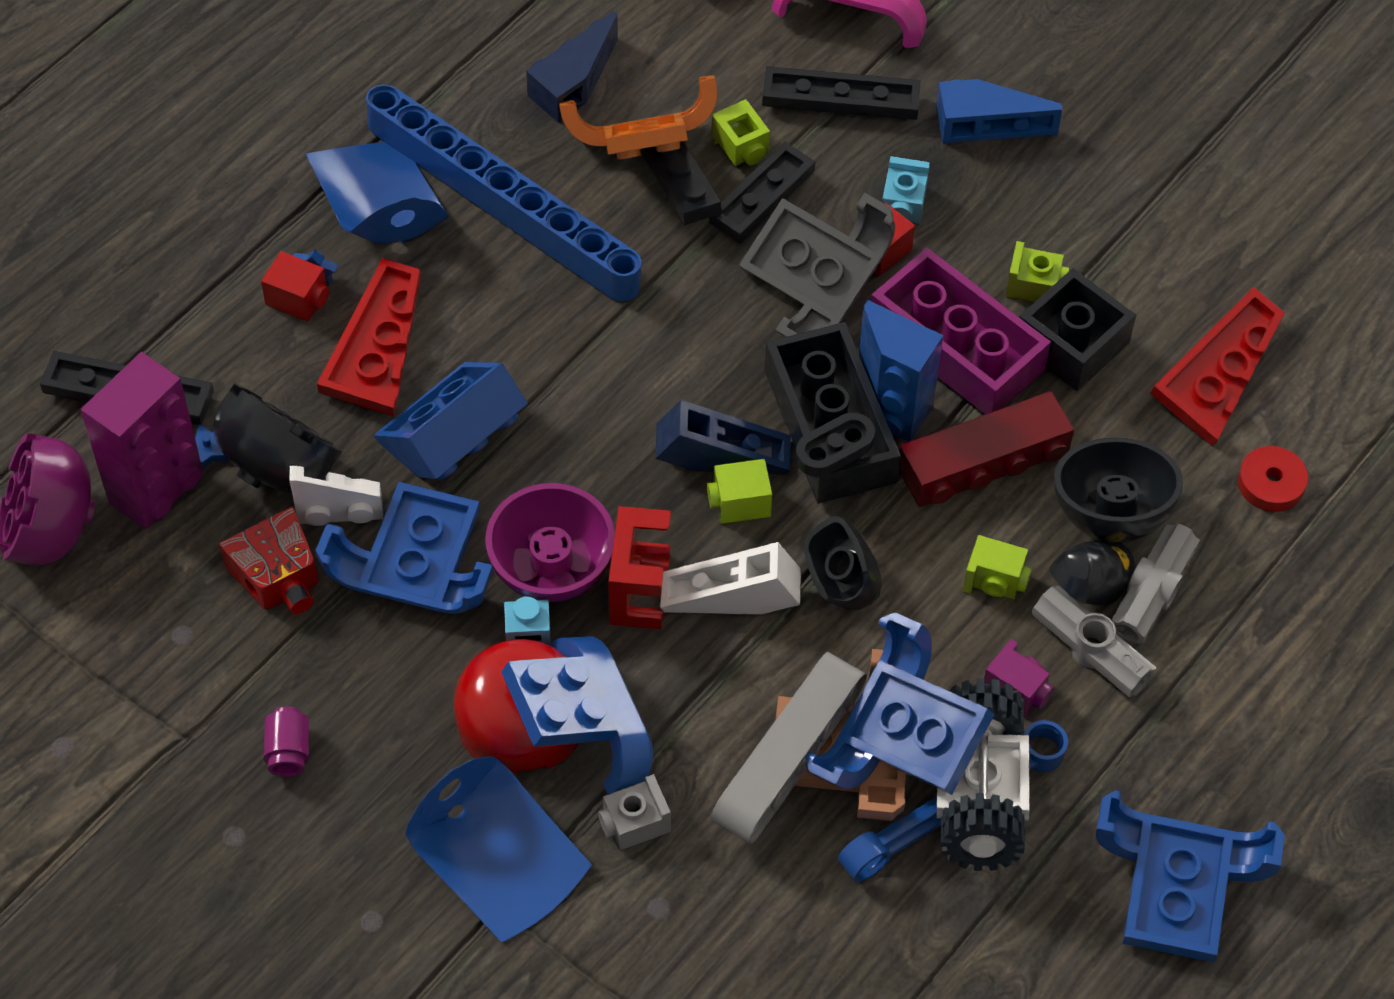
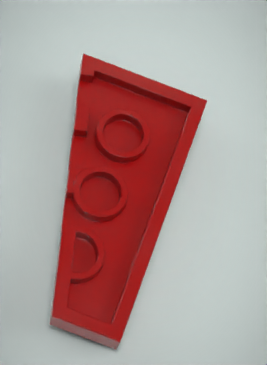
M382 258L317 382L318 393L395 417L421 282L420 269Z
M1253 287L1153 387L1150 394L1208 444L1214 447L1285 312Z

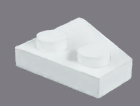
M290 466V485L296 515L300 524L322 526L329 522L352 521L354 523H366L371 520L384 519L380 482L361 478L351 479L345 475L330 472L326 475L325 481L304 477V467Z

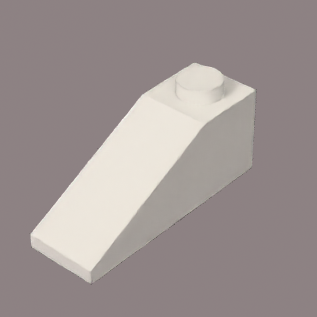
M779 542L664 571L660 608L664 612L765 614L800 605L801 568Z

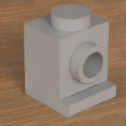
M654 774L645 777V782L603 796L604 810L598 812L599 820L606 837L614 835L620 850L671 832V812Z

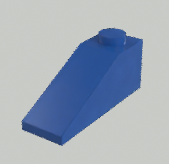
M957 79L939 82L936 111L942 143L1058 135L1062 105L1061 103L979 79Z

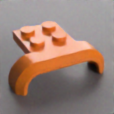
M714 75L700 77L699 97L696 103L684 112L613 125L593 126L588 124L580 117L574 100L560 103V111L566 128L581 142L592 146H607L608 154L616 153L617 159L640 156V149L655 146L657 152L681 148L680 142L688 140L686 131L695 129L703 124L713 112L717 100V84Z

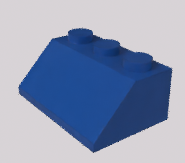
M868 300L863 309L859 357L892 436L911 442L933 408L943 335Z
M464 362L373 436L379 444L417 477L440 480L452 474L458 467L456 462L466 454L476 453L488 443L487 437L494 431L504 429L514 423L519 417L517 413L528 402L503 363Z

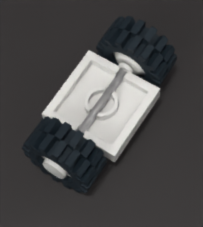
M977 678L974 685L969 680L962 682V689L954 685L950 688V692L988 708L995 715L953 794L950 795L937 788V818H941V847L943 855H948V860L951 863L959 861V867L966 869L971 864L974 865V871H982V866H989L990 871L998 870V864L1005 868L1011 866L1012 860L1017 862L1021 858V853L1024 854L1025 820L1029 821V735H1024V700L1021 699V693L1018 690L1013 691V686L1008 683L1000 687V680L992 679L991 684H984V678Z

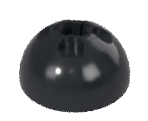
M1102 438L1085 442L1068 451L1056 466L1054 486L1060 507L1067 518L1079 530L1098 540L1124 543L1144 538L1154 533L1167 522L1179 503L1183 488V476L1174 459L1156 446L1128 438Z

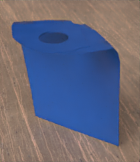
M386 142L305 153L341 227L347 232L384 245H389L394 241L404 243L423 234L450 217L430 188L417 164Z
M492 756L475 758L450 770L419 803L405 832L416 853L460 897L501 943L518 935L552 912L571 893L592 866L589 860L521 785L513 773L502 762ZM460 779V784L455 792L448 798L439 800L441 791L453 780ZM461 804L463 812L460 816L450 818L448 816L449 811L456 805Z

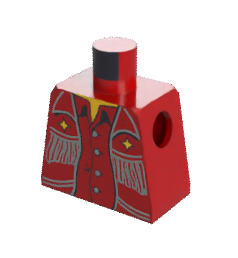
M293 507L219 543L225 568L263 609H271L285 602L290 612L297 615L307 611L313 605L314 599L308 592V589L316 586L319 582L316 565Z

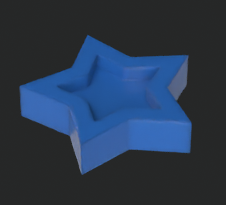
M316 249L309 254L294 253L293 256L323 267L326 284L330 286L333 279L332 274L335 273L339 264L324 259L325 256Z
M199 424L195 440L202 468L212 461H229L220 451L214 437V432Z

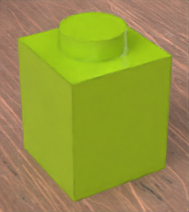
M765 459L714 466V483H707V493L710 508H718L721 524L771 517L772 491Z

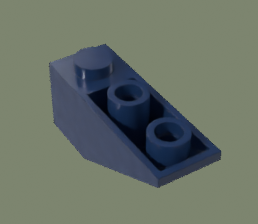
M613 11L603 19L594 21L584 32L573 39L565 41L559 49L546 58L537 60L526 71L528 97L558 123L563 120L560 103L574 100L577 109H579L588 102L618 40L617 13Z

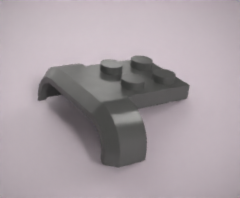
M864 192L856 205L858 209L856 223L850 235L847 236L789 201L781 199L739 264L743 271L803 305L802 309L793 318L788 319L784 317L775 329L779 334L787 337L842 322L892 242L895 233V222L892 210L888 205Z

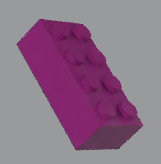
M925 248L871 296V302L943 335L937 377L985 415L1004 408L1046 370L1051 342L929 248Z
M140 352L80 410L108 503L141 527L147 529L156 519H162L170 511L172 504L185 491L193 489L204 472L181 379L143 352Z

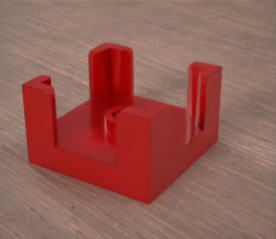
M618 507L608 581L610 625L662 629V609L630 606L631 594L654 597L662 595L663 572L669 570L671 547L668 544L637 542L636 528L668 531L671 522V511Z

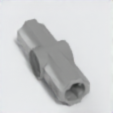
M1179 523L1176 525L1167 524L1148 558L1143 557L1135 569L1127 588L1128 593L1112 618L1116 634L1128 644L1143 645L1163 609L1167 610L1181 585L1182 574L1196 553L1200 541L1193 534L1192 529Z
M1059 585L1050 587L1033 607L1032 615L1072 648L1073 658L1078 664L1086 668H1095L1129 698L1133 695L1136 696L1144 689L1149 680L1154 676L1156 667L1116 634L1115 625L1110 618L1103 614L1091 613ZM1087 638H1094V639H1097L1098 641H1100L1101 643H1099V644L1091 643V642L1087 641L1086 639H1087Z

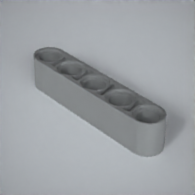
M826 652L725 789L713 809L711 821L747 843L752 844L762 833L808 768L807 754L809 752L815 755L818 754L853 705L864 687L867 674L830 652Z

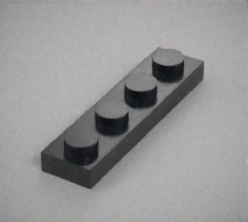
M766 66L762 106L917 120L921 80Z
M53 351L40 382V387L44 394L89 402L127 365ZM178 376L181 379L191 423L202 425L214 394L213 384L208 381Z

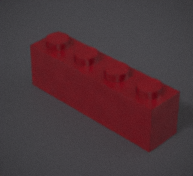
M1052 391L900 445L899 473L918 507L930 503L940 504L950 499L954 494L968 489L978 490L995 479L1006 475L1016 476L1036 464L1045 461L1055 462L1061 459L1070 451L1074 428Z

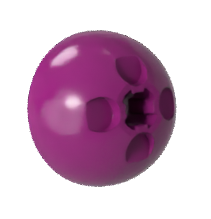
M544 483L523 488L506 498L497 507L489 520L485 542L489 561L493 565L497 576L507 587L523 597L528 596L536 600H548L549 603H555L582 595L601 579L612 559L615 530L606 508L588 492L571 485Z

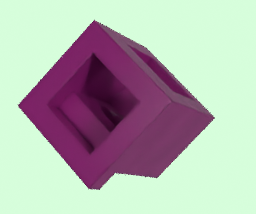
M1010 639L986 668L984 684H991L992 679L1000 680V687L1008 683L1013 686V691L1018 690L1021 693V699L1024 700L1025 719L1035 706L1039 709L1045 706L1052 696L1055 687L1048 683L1050 673L1045 671L1043 666L1034 658L1024 657L1017 652L1018 643Z

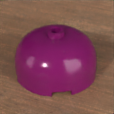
M26 433L18 442L8 467L9 470L16 471V473L13 472L11 474L6 494L1 496L0 553L4 554L2 560L40 566L58 561L72 550L82 534L85 523L89 524L92 520L95 500L91 498L89 469L81 454L74 447L56 438Z

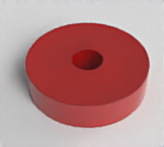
M1264 446L1250 452L1244 458L1238 475V486L1243 497L1253 506L1271 512L1285 511L1298 504L1304 495L1308 483V472L1303 461L1293 452L1277 446ZM1273 476L1279 481H1271L1267 477Z

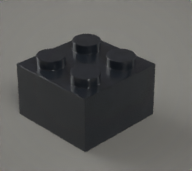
M1072 268L1024 311L1019 318L1051 342L1046 368L1074 390L1079 391L1130 343L1136 314Z

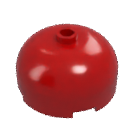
M515 639L494 644L480 652L469 662L462 672L455 689L454 714L460 740L474 759L489 756L495 757L513 775H517V771L534 770L547 766L548 770L564 761L573 753L579 743L533 746L501 673L509 661L565 658L567 656L558 649L539 641Z

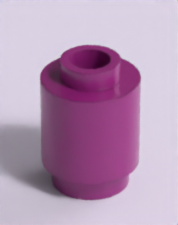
M280 707L275 709L274 713L265 717L263 759L268 764V771L273 775L281 777L299 775L304 771V765L309 761L310 720L297 708Z

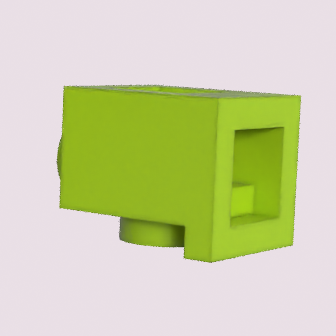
M746 99L712 114L711 139L715 144L719 143L735 166L744 162L748 165H755L764 159L769 151L770 130Z
M1016 241L1006 297L1036 302L1069 272V267L1062 266L1064 255L1024 248L1025 242Z
M978 535L966 570L963 592L971 594L974 587L994 597L1005 596L1015 599L1017 591L1025 593L1032 572L1031 567L1025 566L1028 549Z

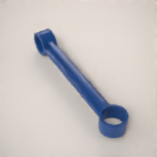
M1047 720L1036 721L1029 725L1024 735H1029V741L1033 738L1045 737L1055 742L1059 748L1058 753L1045 756L1036 753L1029 745V771L1050 772L1057 769L1064 760L1068 746L1066 732L1060 725ZM937 797L877 834L870 831L858 836L841 851L838 860L855 882L859 883L871 878L888 863L893 855L941 826V818H937Z

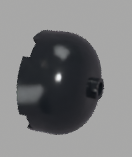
M234 383L217 409L214 418V437L223 455L240 468L236 475L255 488H259L260 484L263 483L273 489L292 493L290 466L304 467V477L324 480L343 451L333 447L334 444L284 410H280L267 401L264 402L261 396Z

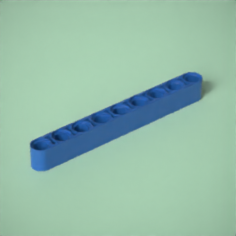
M383 84L369 90L366 96L367 123L369 130L407 158L413 160L420 167L608 297L624 302L632 300L640 292L642 260L636 251L397 88Z

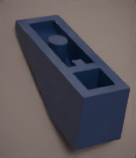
M680 400L656 424L655 459L692 471H714V466L765 459L768 474H787L790 471V435Z

